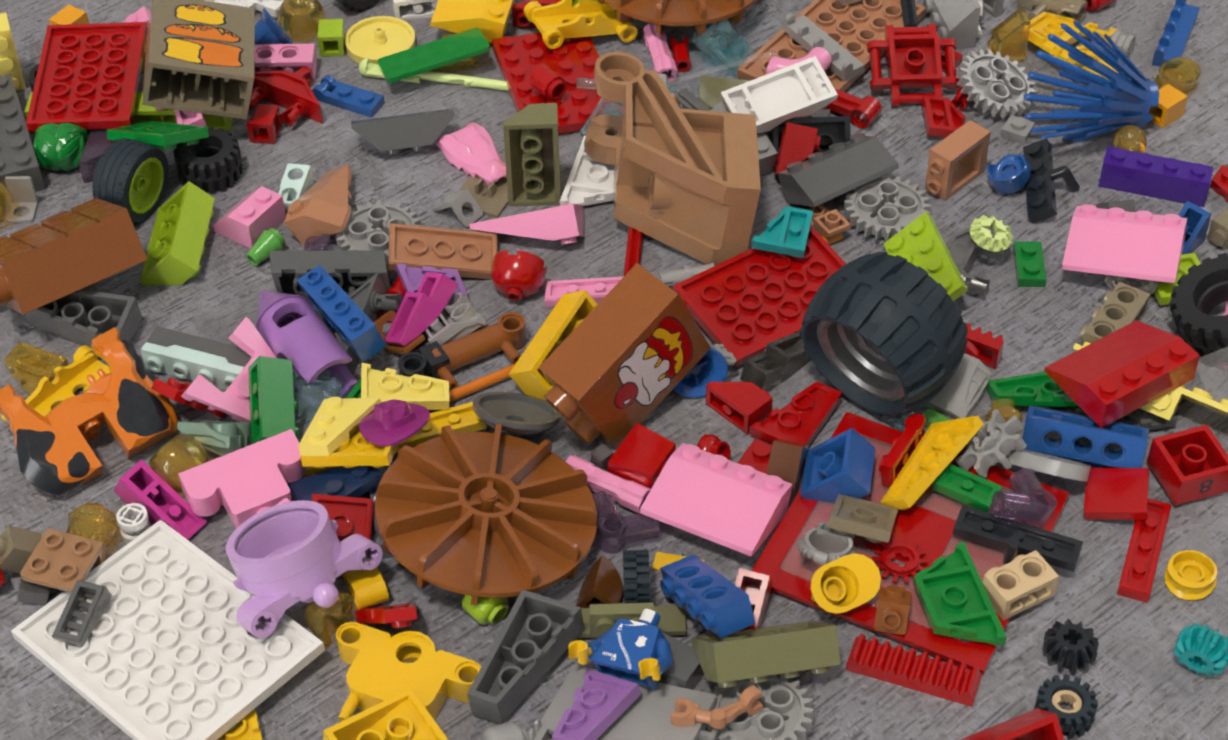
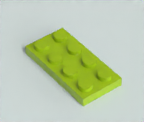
M924 212L883 243L888 255L901 256L911 264L919 266L928 272L931 278L948 291L947 294L953 301L968 291L932 216L927 212Z

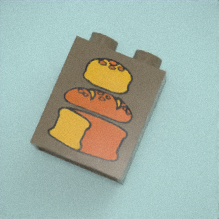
M152 0L147 32L142 105L247 120L254 82L255 8L205 0Z

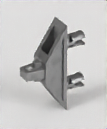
M970 228L950 236L945 244L968 290L985 297L990 286V279L975 275L971 276L969 271L977 256L979 257L983 254L1003 262L1008 248L1000 252L985 250L973 241L970 235Z

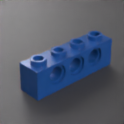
M318 265L297 279L301 290L311 302L312 307L362 363L386 347L376 325L321 265Z
M1029 406L1022 439L1027 445L1025 450L1056 455L1057 457L1069 460L1086 461L1089 465L1095 467L1107 465L1116 468H1142L1149 428L1112 422L1100 428L1087 416ZM1051 431L1057 432L1061 435V438L1051 439L1047 433ZM1085 437L1088 438L1092 443L1089 445H1082L1077 441V439ZM1110 443H1116L1120 445L1122 449L1118 451H1112L1107 447V445Z
M694 554L660 568L663 578L660 580V586L664 595L667 598L670 597L679 608L685 609L693 619L699 620L707 630L710 629L720 638L755 624L749 595Z

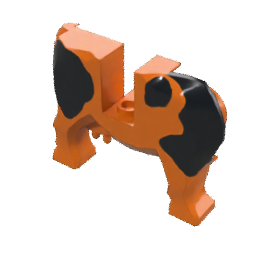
M116 327L95 337L92 340L91 346L95 355L106 361L110 373L106 374L103 369H98L97 373L100 378L97 381L93 375L89 374L87 380L91 386L86 393L65 399L47 415L42 416L26 403L23 396L16 395L11 385L0 389V414L6 417L11 432L15 436L14 446L18 454L20 472L30 484L48 494L61 496L75 488L82 481L85 484L102 474V464L87 442L93 440L101 433L99 429L103 427V421L128 459L165 437H170L178 430L177 424L179 420L177 412L169 398L151 389L154 382L146 375L138 349L127 340L120 341Z

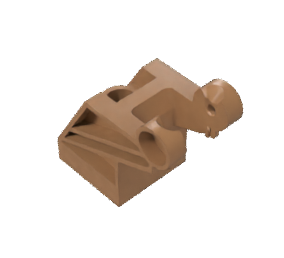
M609 52L601 55L596 60L594 68L597 94L608 101L623 103V118L611 114L594 117L587 129L584 148L590 158L595 161L614 165V219L705 264L713 262L715 266L747 251L761 191L756 115L681 109L664 81L658 76L657 71L645 70L644 64L637 57L624 52Z

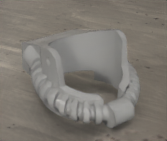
M820 521L818 528L814 527L808 530L805 537L801 538L798 542V550L802 554L801 563L804 564L809 558L813 560V563L825 565L845 555L857 554L853 546L855 534L841 535L835 532L834 529L827 528L828 523Z

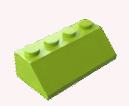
M189 181L158 208L146 252L148 260L143 263L139 283L142 285H182L189 278L193 279L197 276L201 269V265H199L200 258L205 251V238L210 231V228H208L209 221L214 214V210H212L214 197Z

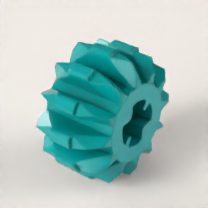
M1193 623L1192 626H1185L1183 631H1180L1173 653L1178 657L1180 664L1187 666V670H1194L1198 675L1205 673L1213 677L1214 674H1222L1223 670L1227 668L1228 637L1221 635L1219 629H1211L1208 624L1202 627L1198 623Z

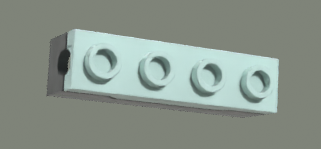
M156 326L141 348L146 369L194 381L200 374L215 387L222 389L229 387L251 359L250 355L238 346Z

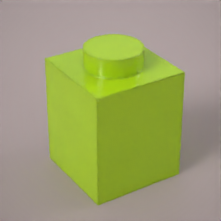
M343 19L319 20L317 39L320 57L345 55Z

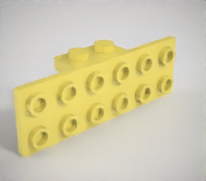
M1084 342L1083 346L1075 343L1073 349L1078 351L1091 343ZM1185 385L1139 408L1171 422L1180 400L1183 398L1228 417V400L1221 399L1220 403L1212 400L1213 397L1210 396V393L1193 387L1192 391L1185 389Z

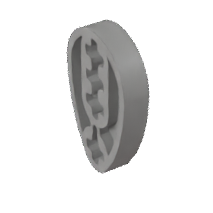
M1013 449L1010 455L1006 456L1013 465L1087 482L1091 469L1090 465L1024 449Z

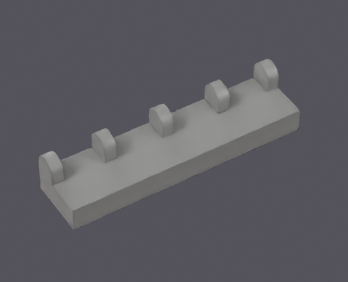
M789 13L785 17L784 31L808 52L815 47L826 49L832 57V62L828 69L844 82L864 73L865 65L805 15L796 18L793 14Z

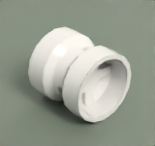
M127 504L122 506L116 514L121 537L126 544L151 527L148 521L147 510L141 504Z

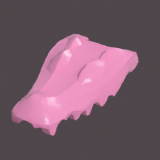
M471 122L465 125L463 129L448 135H441L436 139L435 145L443 152L450 165L454 164L457 170L463 169L467 176L471 175L473 178H482L487 187L492 181L498 182L501 177L507 178L506 164L502 161L493 140L484 127Z

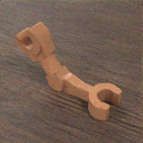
M755 685L750 686L742 692L739 701L721 709H713L712 711L700 709L699 704L688 699L677 698L675 705L678 712L671 711V724L683 727L695 726L696 722L710 724V727L715 729H723L727 723L732 722L744 712L754 715L761 711L763 704L758 699L763 695Z

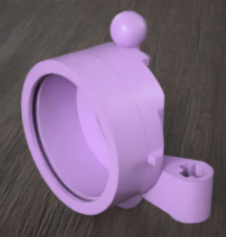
M314 501L286 502L255 514L243 522L231 534L226 543L227 556L238 578L233 581L234 586L237 589L255 594L254 597L239 607L236 615L237 622L255 637L266 638L274 632L286 609L299 601L306 603L315 601L319 607H332L339 597L338 590L333 585L336 580L335 578L347 570H372L376 568L383 556L381 547L361 534H353L340 542L336 534L337 522L334 519H330L323 505Z

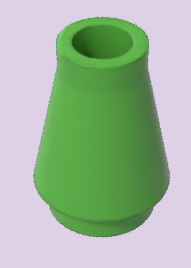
M276 229L264 230L251 250L246 254V258L252 265L257 267L261 262L270 258L269 251H282L286 241Z

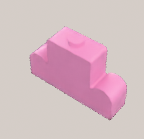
M287 430L178 473L182 491L192 511L196 515L206 517L215 514L220 509V506L223 505L235 529H237L250 517L275 506L284 498L291 502V493L286 482L298 481L303 477L306 470L302 466L298 448L299 441L293 430Z

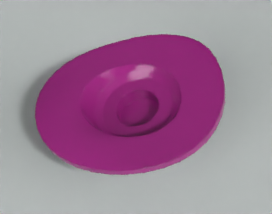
M397 399L377 403L374 406V412L361 420L359 429L362 436L370 443L383 447L393 446L407 440L420 431L430 420V412L427 408L418 404L407 403Z

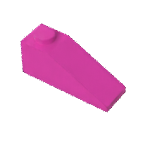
M142 459L119 479L114 489V492L126 504L138 503L143 505L147 510L150 522L155 524L162 520L187 540L192 538L207 523L202 516L196 515L190 505Z

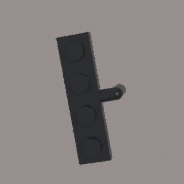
M1048 138L1023 147L1024 157L1027 158L1028 163L1031 165L1030 178L1026 184L1028 218L1032 224L1057 215L1054 180L1063 178L1071 192H1076L1080 189V185L1069 167L1061 166L1053 169L1052 147Z
M962 505L953 529L954 536L1005 551L1003 557L1004 565L1010 563L1018 555H1026L1037 550L1049 565L1072 572L1075 570L1084 542Z

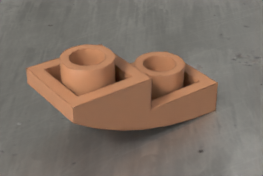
M823 204L816 207L808 206L803 208L813 211L811 226L820 236L829 238L851 228V224L836 209L829 211Z

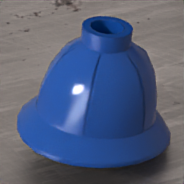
M263 8L262 18L255 25V45L294 44L268 11Z
M711 348L673 390L679 395L689 398L706 396V385L709 382L725 381L728 374L726 359L718 350Z

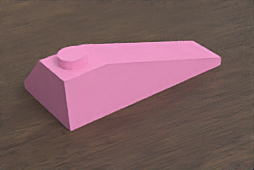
M568 204L472 223L469 226L472 230L561 241V245L576 243V237L584 236L583 205Z

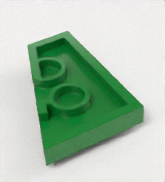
M1045 372L995 379L988 382L987 391L997 406L1079 407Z

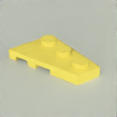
M361 362V398H380L381 402L397 399L421 405L428 410H449V381L418 374L407 377L398 375L397 370L386 368L385 372L371 369V364Z

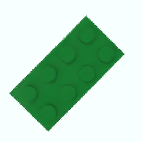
M157 121L107 129L108 140L133 139L156 148L160 147L161 150L177 148L176 144L182 142L183 145L198 144L199 139L209 137L207 126Z

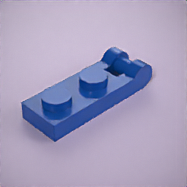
M325 75L320 81V85H316L312 89L318 101L370 118L385 104L383 95L336 81L331 75Z

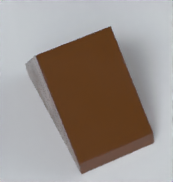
M783 439L773 441L767 474L778 476L782 480L792 483V493L795 491L808 451V445Z

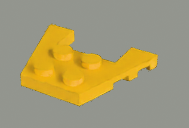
M1043 12L1021 26L1019 35L1059 59L1076 66L1080 64L1068 56L1069 51L1048 39L1049 34H1054L1070 45L1078 41L1061 28L1062 23L1068 25L1082 37H1087L1075 27L1074 18ZM1090 22L1082 25L1092 33H1098L1108 44L1109 42L1105 39L1104 35L1107 34L1111 38L1115 30H1118L1110 27L1109 31L1097 29L1098 24Z

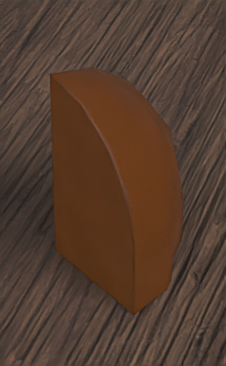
M602 555L588 572L579 592L576 603L577 607L589 608V604L620 603L622 580L613 563Z

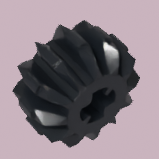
M1069 618L1064 624L1056 621L1052 628H1048L1045 632L1042 651L1047 656L1048 665L1057 664L1059 672L1065 668L1069 669L1072 675L1077 669L1085 672L1089 668V664H1093L1096 661L1099 642L1098 638L1093 637V628L1084 629L1082 621L1076 625L1072 624Z

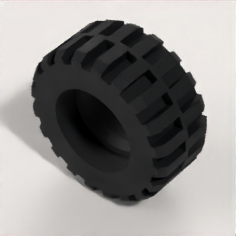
M1226 253L1218 254L1217 258L1210 259L1208 257L1203 259L1200 265H1193L1188 269L1187 275L1183 274L1177 282L1178 286L1173 288L1171 294L1170 310L1180 337L1200 357L1205 356V359L1211 361L1221 359L1222 362H1228V315H1208L1214 307L1228 301V256Z

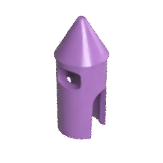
M266 290L260 293L256 329L277 358L292 360V368L296 374L297 385L315 406L320 407L323 400L330 397L344 399L358 382L345 365L353 360L315 312L311 302L301 295Z

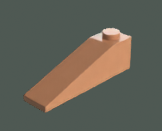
M347 164L328 171L289 206L283 223L302 245L345 230L351 214V207L348 204V200L351 199V193L348 191V187L351 185L350 165Z

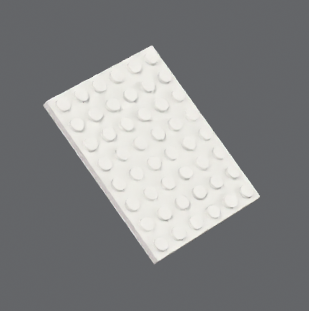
M162 520L156 522L88 573L84 581L106 586L112 597L83 646L52 638V634L71 592L67 591L58 595L11 630L17 642L133 740H217L325 651L321 640L285 613L279 620L274 632L266 638L255 637L240 626L236 618L237 611L244 602L254 597L255 594L237 589L233 581L238 579L235 575ZM86 598L85 602L92 603L93 599ZM80 608L78 612L87 613L88 609ZM74 618L72 622L82 624L84 620ZM68 628L65 633L77 635L79 630Z

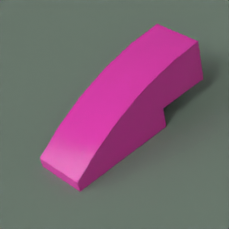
M426 272L417 292H406L385 337L387 344L405 346L418 337L442 312L458 283L443 273Z

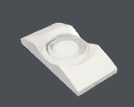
M814 56L721 92V97L730 113L756 115L757 133L771 131L788 119L812 115L836 100L838 94L818 59Z

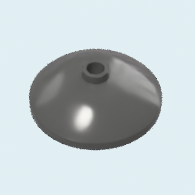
M490 392L478 395L473 400L472 408L479 419L494 430L496 423L502 424L501 433L518 438L548 431L556 426L560 420V414L548 402L524 394Z

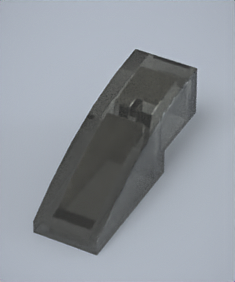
M800 331L768 343L763 354L746 360L740 380L752 382L759 388L768 391L798 372L811 360L804 350V342L800 337Z

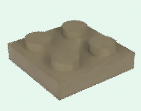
M838 494L827 528L834 529L835 532L841 535L855 534L863 536L868 541L874 543H889L898 508Z

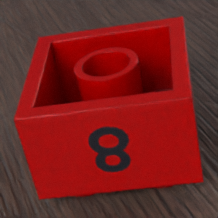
M1208 425L1153 438L1147 463L1175 506L1228 492V454Z

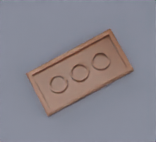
M390 223L388 270L396 271L398 264H406L408 267L417 268L428 266L438 270L444 268L456 269L460 277L492 280L491 267L493 257L498 253L496 233Z

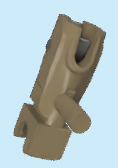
M1017 0L1018 6L1029 10L1035 8L1029 14L1030 20L1043 12L1074 18V21L1079 24L1086 16L1085 11L1088 2L1085 0Z

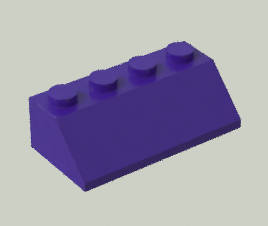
M1107 146L1098 187L1184 204L1186 201H1189L1199 207H1204L1213 167Z

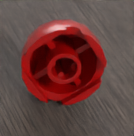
M509 250L496 253L491 267L492 281L494 286L506 298L520 301L535 295L540 290L547 273V266L544 267V260L521 250H517V255H508Z

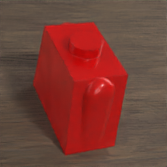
M636 423L609 459L608 472L652 489L669 457L676 451V443Z

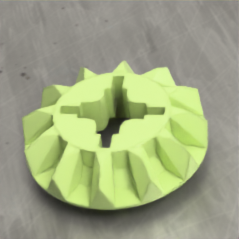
M982 215L979 219L975 218L970 226L971 238L978 246L992 252L1004 251L1012 242L1011 227L1005 226L1004 220H996L994 215L990 218ZM989 229H992L994 234H996L994 238H992V234Z

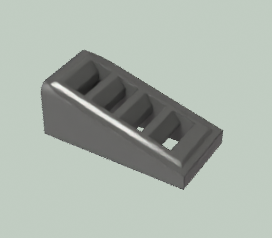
M77 580L52 634V638L83 646L112 597L107 587ZM86 598L93 599L92 603L85 602ZM80 608L88 609L87 613H82L78 611L80 610ZM74 618L84 620L82 624L72 622ZM68 628L79 630L77 635L65 633Z

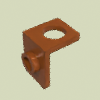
M393 310L388 311L374 322L382 338L386 337L382 330L386 321L393 322L396 316ZM419 335L405 346L387 344V349H384V351L400 354L409 353L423 342L425 337L424 335Z

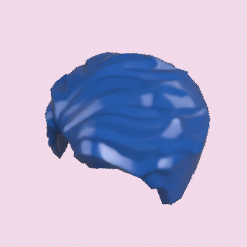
M1007 154L997 164L987 165L988 180L1000 193L1013 194L1024 188L1029 181L1031 165L1028 163L1027 158L1021 154Z

